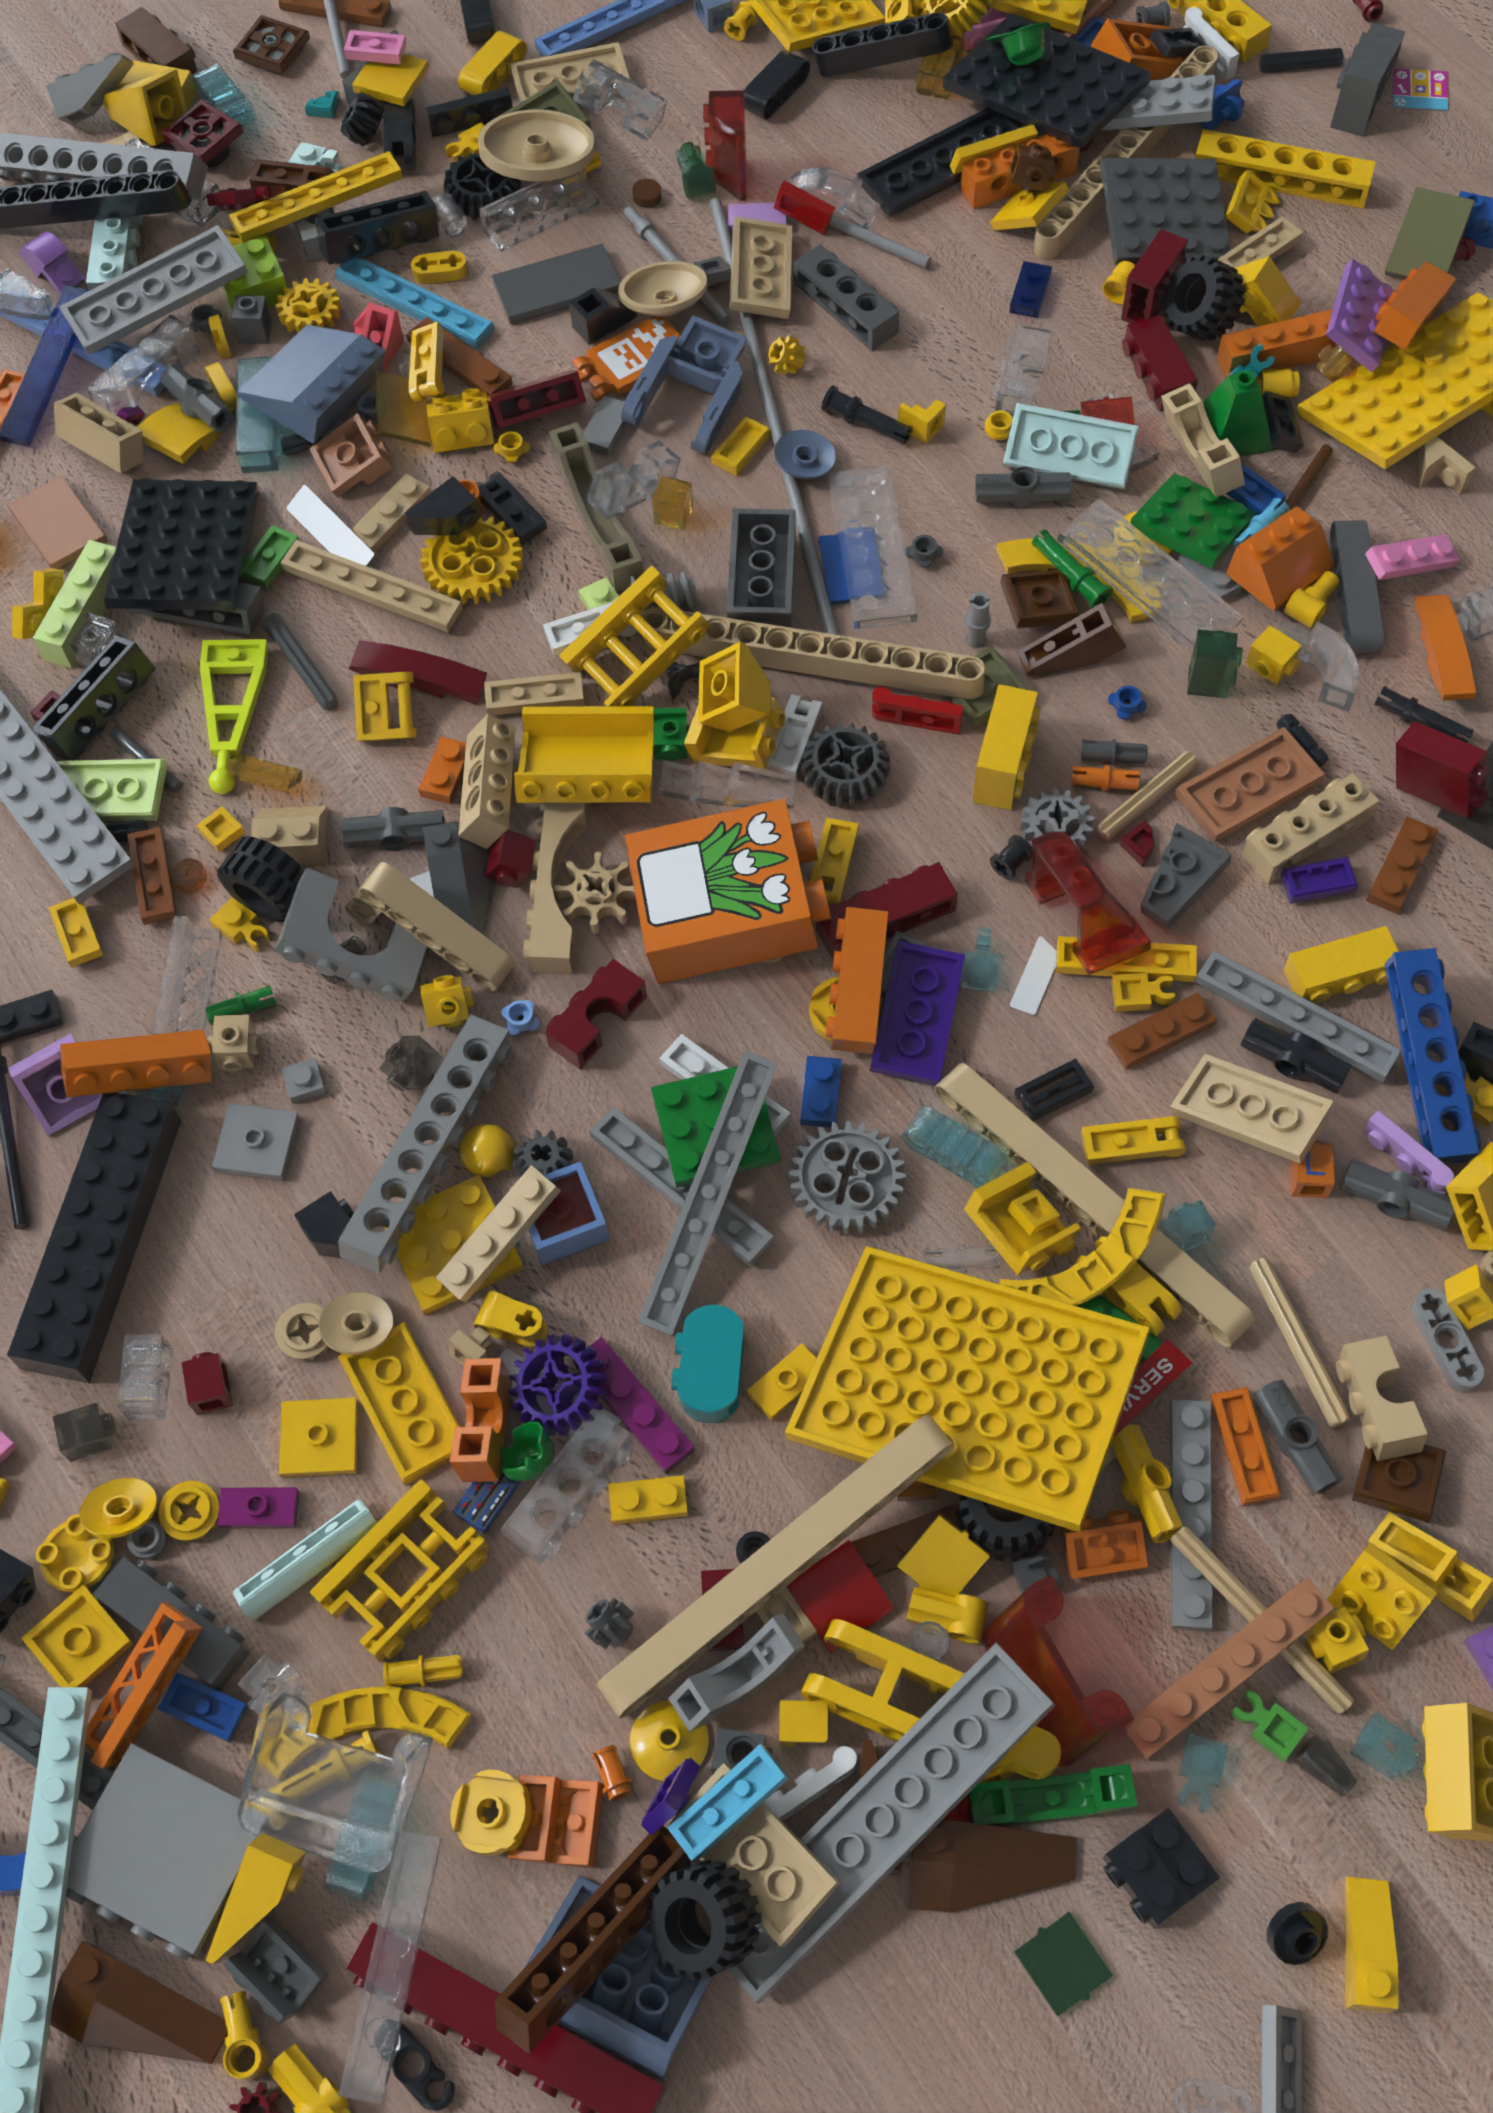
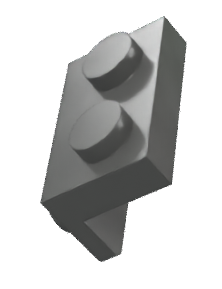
M272 1916L263 1920L241 1952L229 1957L224 1964L226 1969L232 1974L234 1981L240 1987L247 1989L261 2004L263 2011L279 2023L300 2013L328 1976V1973Z

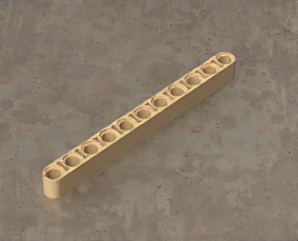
M1210 46L1197 47L1170 77L1185 78L1196 75H1215L1218 52ZM1175 124L1122 129L1069 188L1068 193L1036 227L1034 240L1035 255L1043 260H1051L1057 257L1105 203L1100 163L1103 157L1145 158Z
M650 607L641 613V616L666 641L680 628L660 607ZM683 611L689 618L695 614ZM702 614L710 627L706 630L705 636L698 643L692 644L683 653L707 658L738 642H743L762 667L963 699L978 698L985 690V665L982 660L974 656ZM643 637V641H644L645 645H646L647 647L651 648V649H655V648Z
M964 1063L958 1064L935 1086L938 1097L1016 1167L1029 1162L1037 1172L1032 1181L1097 1238L1101 1236L1108 1237L1121 1213L1125 1200L968 1065ZM1156 1229L1148 1247L1137 1263L1177 1299L1185 1315L1220 1345L1230 1348L1255 1322L1254 1314L1243 1302L1162 1232Z
M924 1415L603 1676L596 1686L619 1719L628 1716L942 1460L953 1449L954 1444L931 1415Z

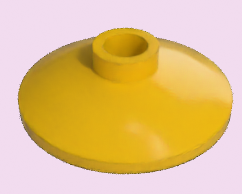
M119 1478L108 1481L91 1491L82 1502L79 1512L82 1526L90 1534L101 1538H117L131 1534L143 1527L152 1518L157 1508V1496L152 1486L140 1479Z
M669 1700L659 1701L648 1706L640 1713L632 1726L630 1749L633 1759L642 1772L655 1780L663 1782L664 1778L686 1758L689 1759L691 1757L701 1766L707 1756L709 1748L707 1726L704 1725L689 1732ZM667 1731H671L676 1735V1740L671 1745H665L661 1741L662 1735Z

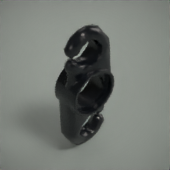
M391 2019L381 2022L374 2029L371 2036L372 2047L375 2050L380 2049L383 2034L387 2031H395L399 2037L398 2044L392 2049H383L381 2051V2058L390 2063L395 2077L424 2109L437 2112L445 2109L453 2100L455 2084L452 2081H446L443 2096L437 2100L431 2099L427 2093L429 2084L434 2081H443L445 2079V2072L436 2067L430 2052L402 2022ZM411 2052L420 2053L424 2059V2069L415 2078H407L401 2069L403 2058Z

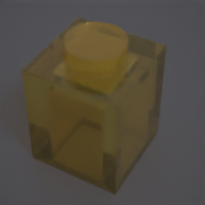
M661 476L652 498L654 524L680 530L685 529L693 509L692 482Z

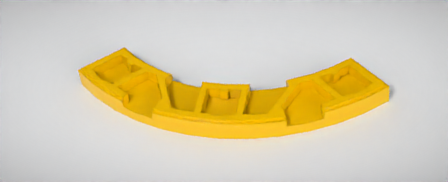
M1033 538L997 543L996 551L1007 574L1023 571H1048V568H1057L1032 545ZM1055 539L1083 567H1091L1095 571V576L1104 585L1112 587L1113 594L1111 598L1125 612L1130 623L1161 615L1162 607L1153 592L1144 581L1123 563L1094 548Z
M1128 1188L1123 1208L1110 1231L1111 1233L1096 1250L1083 1260L1056 1275L1030 1280L1000 1279L999 1284L1077 1307L1093 1300L1121 1280L1144 1253L1158 1227L1167 1195Z
M401 1687L353 1689L314 1702L309 1708L299 1712L291 1719L285 1720L261 1741L249 1758L283 1782L288 1774L304 1758L318 1748L345 1735L375 1729L407 1731L433 1740L449 1750L473 1716L456 1704L430 1693L402 1689Z

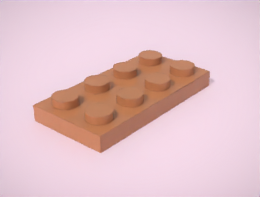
M1283 727L1176 788L1175 795L1211 839L1217 842L1322 782L1325 773L1287 729Z

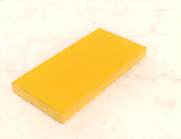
M405 1322L393 1327L389 1338L377 1349L364 1354H342L338 1356L404 1485L450 1461L455 1427H460Z

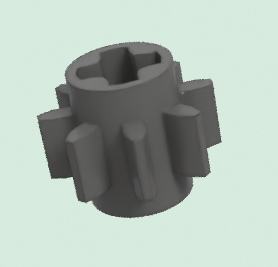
M613 1598L609 1603L606 1599H602L595 1603L586 1615V1622L591 1627L585 1634L597 1646L600 1645L604 1649H607L609 1644L612 1647H619L629 1639L633 1632V1625L628 1620L634 1613L622 1601L619 1602Z

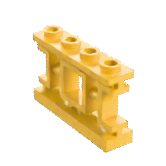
M422 1479L309 1592L336 1620L351 1606L372 1626L359 1642L379 1663L385 1658L391 1659L399 1653L405 1644L403 1639L414 1628L416 1630L421 1629L431 1619L433 1615L431 1610L442 1599L447 1601L458 1591L461 1585L459 1581L469 1571L472 1573L477 1571L487 1560L488 1555L486 1553L490 1550L487 1541L481 1535H478L471 1526L456 1540L435 1520L446 1508V1505ZM420 1517L422 1522L433 1532L417 1547L404 1532ZM445 1542L459 1557L442 1573L441 1569L429 1557ZM406 1549L427 1571L400 1597L379 1576ZM365 1574L377 1589L361 1604L348 1589ZM390 1599L404 1614L387 1630L373 1615Z

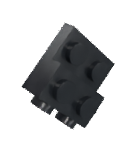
M1169 1808L1141 1829L1135 1831L1103 1857L1107 1864L1103 1869L1110 1881L1118 1889L1121 1886L1125 1888L1132 1898L1129 1905L1136 1917L1143 1924L1149 1922L1153 1929L1220 1878Z

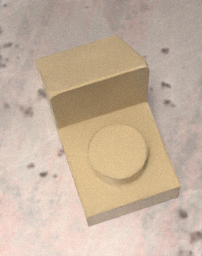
M1435 437L1420 447L1418 453L1420 488L1435 476L1441 478L1444 484L1452 487L1459 494L1469 487L1476 469L1474 465L1439 437Z

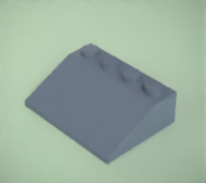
M306 325L237 391V396L314 444L381 376L386 350L361 334Z
M580 1875L578 1876L525 1967L600 1887L599 1885ZM645 1925L561 2018L558 2024L663 2080L684 2040L713 1976L707 1979L689 1980L687 1974L681 1977L674 1974L673 1965L665 1967L660 1961L662 1957L660 1951L654 1952L651 1946L654 1939L652 1934L647 1935Z

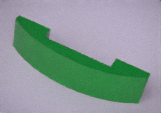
M1130 1764L1093 1768L1089 1772L1050 1776L1039 1780L1026 1779L1009 1782V1779L983 1782L978 1783L970 1792L974 1823L990 1826L1019 1825L1071 1819L1137 1807Z

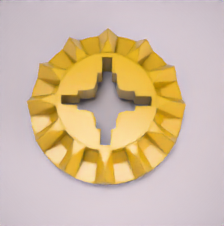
M191 1480L178 1483L166 1492L160 1502L158 1510L160 1525L173 1539L188 1543L196 1538H204V1535L211 1528L216 1527L219 1501L213 1489L203 1482ZM194 1503H198L195 1509L199 1512L201 1518L189 1517L186 1521H183L185 1515L178 1505L192 1507Z

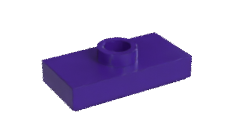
M1348 857L1284 868L1280 874L1290 904L1356 892L1358 888V883Z
M691 1757L689 1759L686 1758L664 1778L641 1821V1826L650 1835H653L669 1819L680 1813L689 1802L691 1797L687 1792L700 1769V1766Z

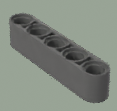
M1333 521L1330 529V545L1335 564L1334 574L1339 578L1337 595L1345 651L1347 654L1381 653L1384 643V631L1375 572L1365 555L1371 548L1367 521Z

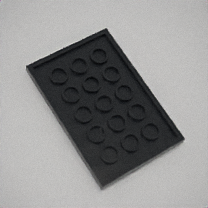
M1011 13L942 78L944 89L1028 126L1034 125L1039 131L1083 149L1151 81V72L1050 29L1045 31L1046 45L1042 58L1028 65L1020 66L1014 64L1008 59L1001 42H985V39L988 37L1010 33L1024 26L1035 24Z
M133 479L104 595L105 607L108 609L236 611L259 492L257 482H246L243 480Z

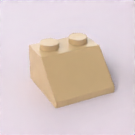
M326 805L261 808L252 819L251 836L279 847L295 859L301 867L325 866L328 807Z

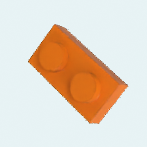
M441 736L418 789L420 797L448 804L452 803L464 775L466 742Z

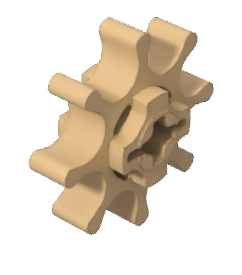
M601 852L594 853L595 863L588 870H580L576 868L572 861H568L566 863L567 874L575 879V881L568 886L555 885L553 887L556 900L569 899L574 902L570 907L563 910L566 921L571 924L578 916H589L591 918L590 926L593 934L599 933V920L607 915L616 917L622 925L626 924V910L618 905L621 901L627 899L636 901L634 885L623 886L619 883L630 874L628 863L623 861L618 868L605 870L602 868Z

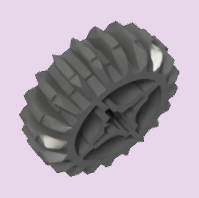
M838 722L834 730L826 725L823 734L815 732L813 741H807L805 751H803L801 756V763L803 764L801 766V774L805 778L807 788H812V793L815 797L823 795L825 804L832 799L836 800L838 808L842 801H848L849 805L853 807L857 799L865 804L868 800V795L876 798L879 788H884L886 778H888L890 773V766L888 765L890 763V755L886 751L884 741H878L876 732L868 734L866 726L859 730L855 729L853 722L849 725V728H843L840 722ZM832 754L830 758L826 759V763L820 765L821 761L826 756ZM871 764L869 770L860 776L859 773L865 770V766Z

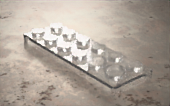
M889 466L829 472L828 485L854 629L917 622V609Z
M1100 498L1059 532L1058 542L1088 567H1091L1099 576L1200 660L1238 627L1244 618L1243 615Z

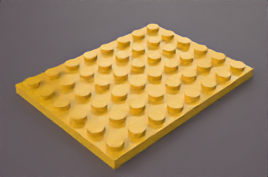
M866 1246L785 1430L786 1439L864 1464L924 1415L930 1414L953 1442L954 1447L942 1460L916 1481L1080 1532L1146 1346L1150 1327Z

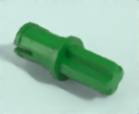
M270 985L242 995L237 992L235 993L236 997L207 1006L205 1012L209 1023L213 1026L214 1016L248 1015L277 1006L274 997L259 1000L273 994Z

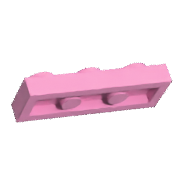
M1446 534L1371 546L1365 554L1379 580L1453 568L1460 561Z

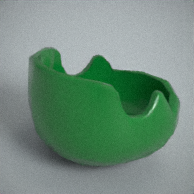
M527 1422L512 1431L513 1444L509 1448L501 1447L500 1449L502 1460L500 1469L513 1481H530L540 1477L550 1467L555 1457L554 1443L545 1428L539 1422Z

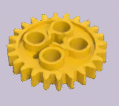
M493 516L486 522L481 517L472 528L466 529L459 535H433V539L426 538V548L421 549L422 559H420L424 579L429 582L430 589H437L438 593L442 595L448 593V597L453 599L461 597L462 605L466 604L468 598H473L475 605H478L480 597L484 596L490 602V594L492 593L500 597L503 596L501 587L511 589V579L518 580V570L523 569V553L519 537L514 536L512 528L506 530L504 521L495 525Z

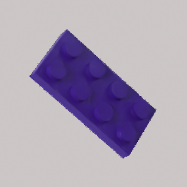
M897 941L870 1067L871 1072L935 1086L940 1082L965 960L964 954Z

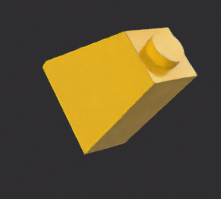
M1490 1142L1446 1186L1465 1243L1470 1250L1493 1251V1142Z

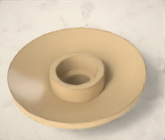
M365 1292L347 1293L335 1298L323 1309L319 1318L320 1335L323 1341L337 1352L349 1355L368 1353L380 1347L389 1338L394 1324L393 1314L388 1304L376 1295Z

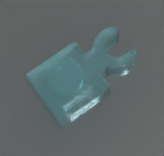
M1191 1733L1187 1735L1178 1775L1189 1778V1780L1178 1793V1805L1183 1806L1185 1804L1188 1793H1195L1200 1798L1199 1812L1203 1813L1208 1808L1210 1794L1206 1786L1207 1784L1214 1787L1219 1786L1228 1745Z

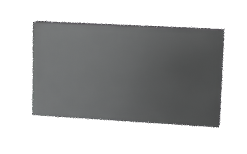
M603 243L492 275L494 287L510 324L568 308L569 301L593 287L615 294L619 293L620 285L619 278Z

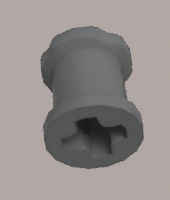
M1161 1L1158 5L1147 8L1138 6L1136 9V22L1170 26L1171 16L1167 1Z

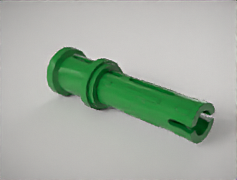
M1046 529L1040 531L1043 538L1041 539L1037 534L1032 540V545L1070 580L1071 589L1075 593L1079 592L1089 601L1091 609L1101 603L1105 605L1113 594L1112 587L1104 585L1095 576V571L1091 567H1083Z

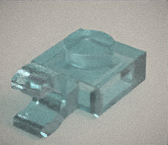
M978 927L976 951H965L961 988L995 991L999 955L989 954L992 929Z

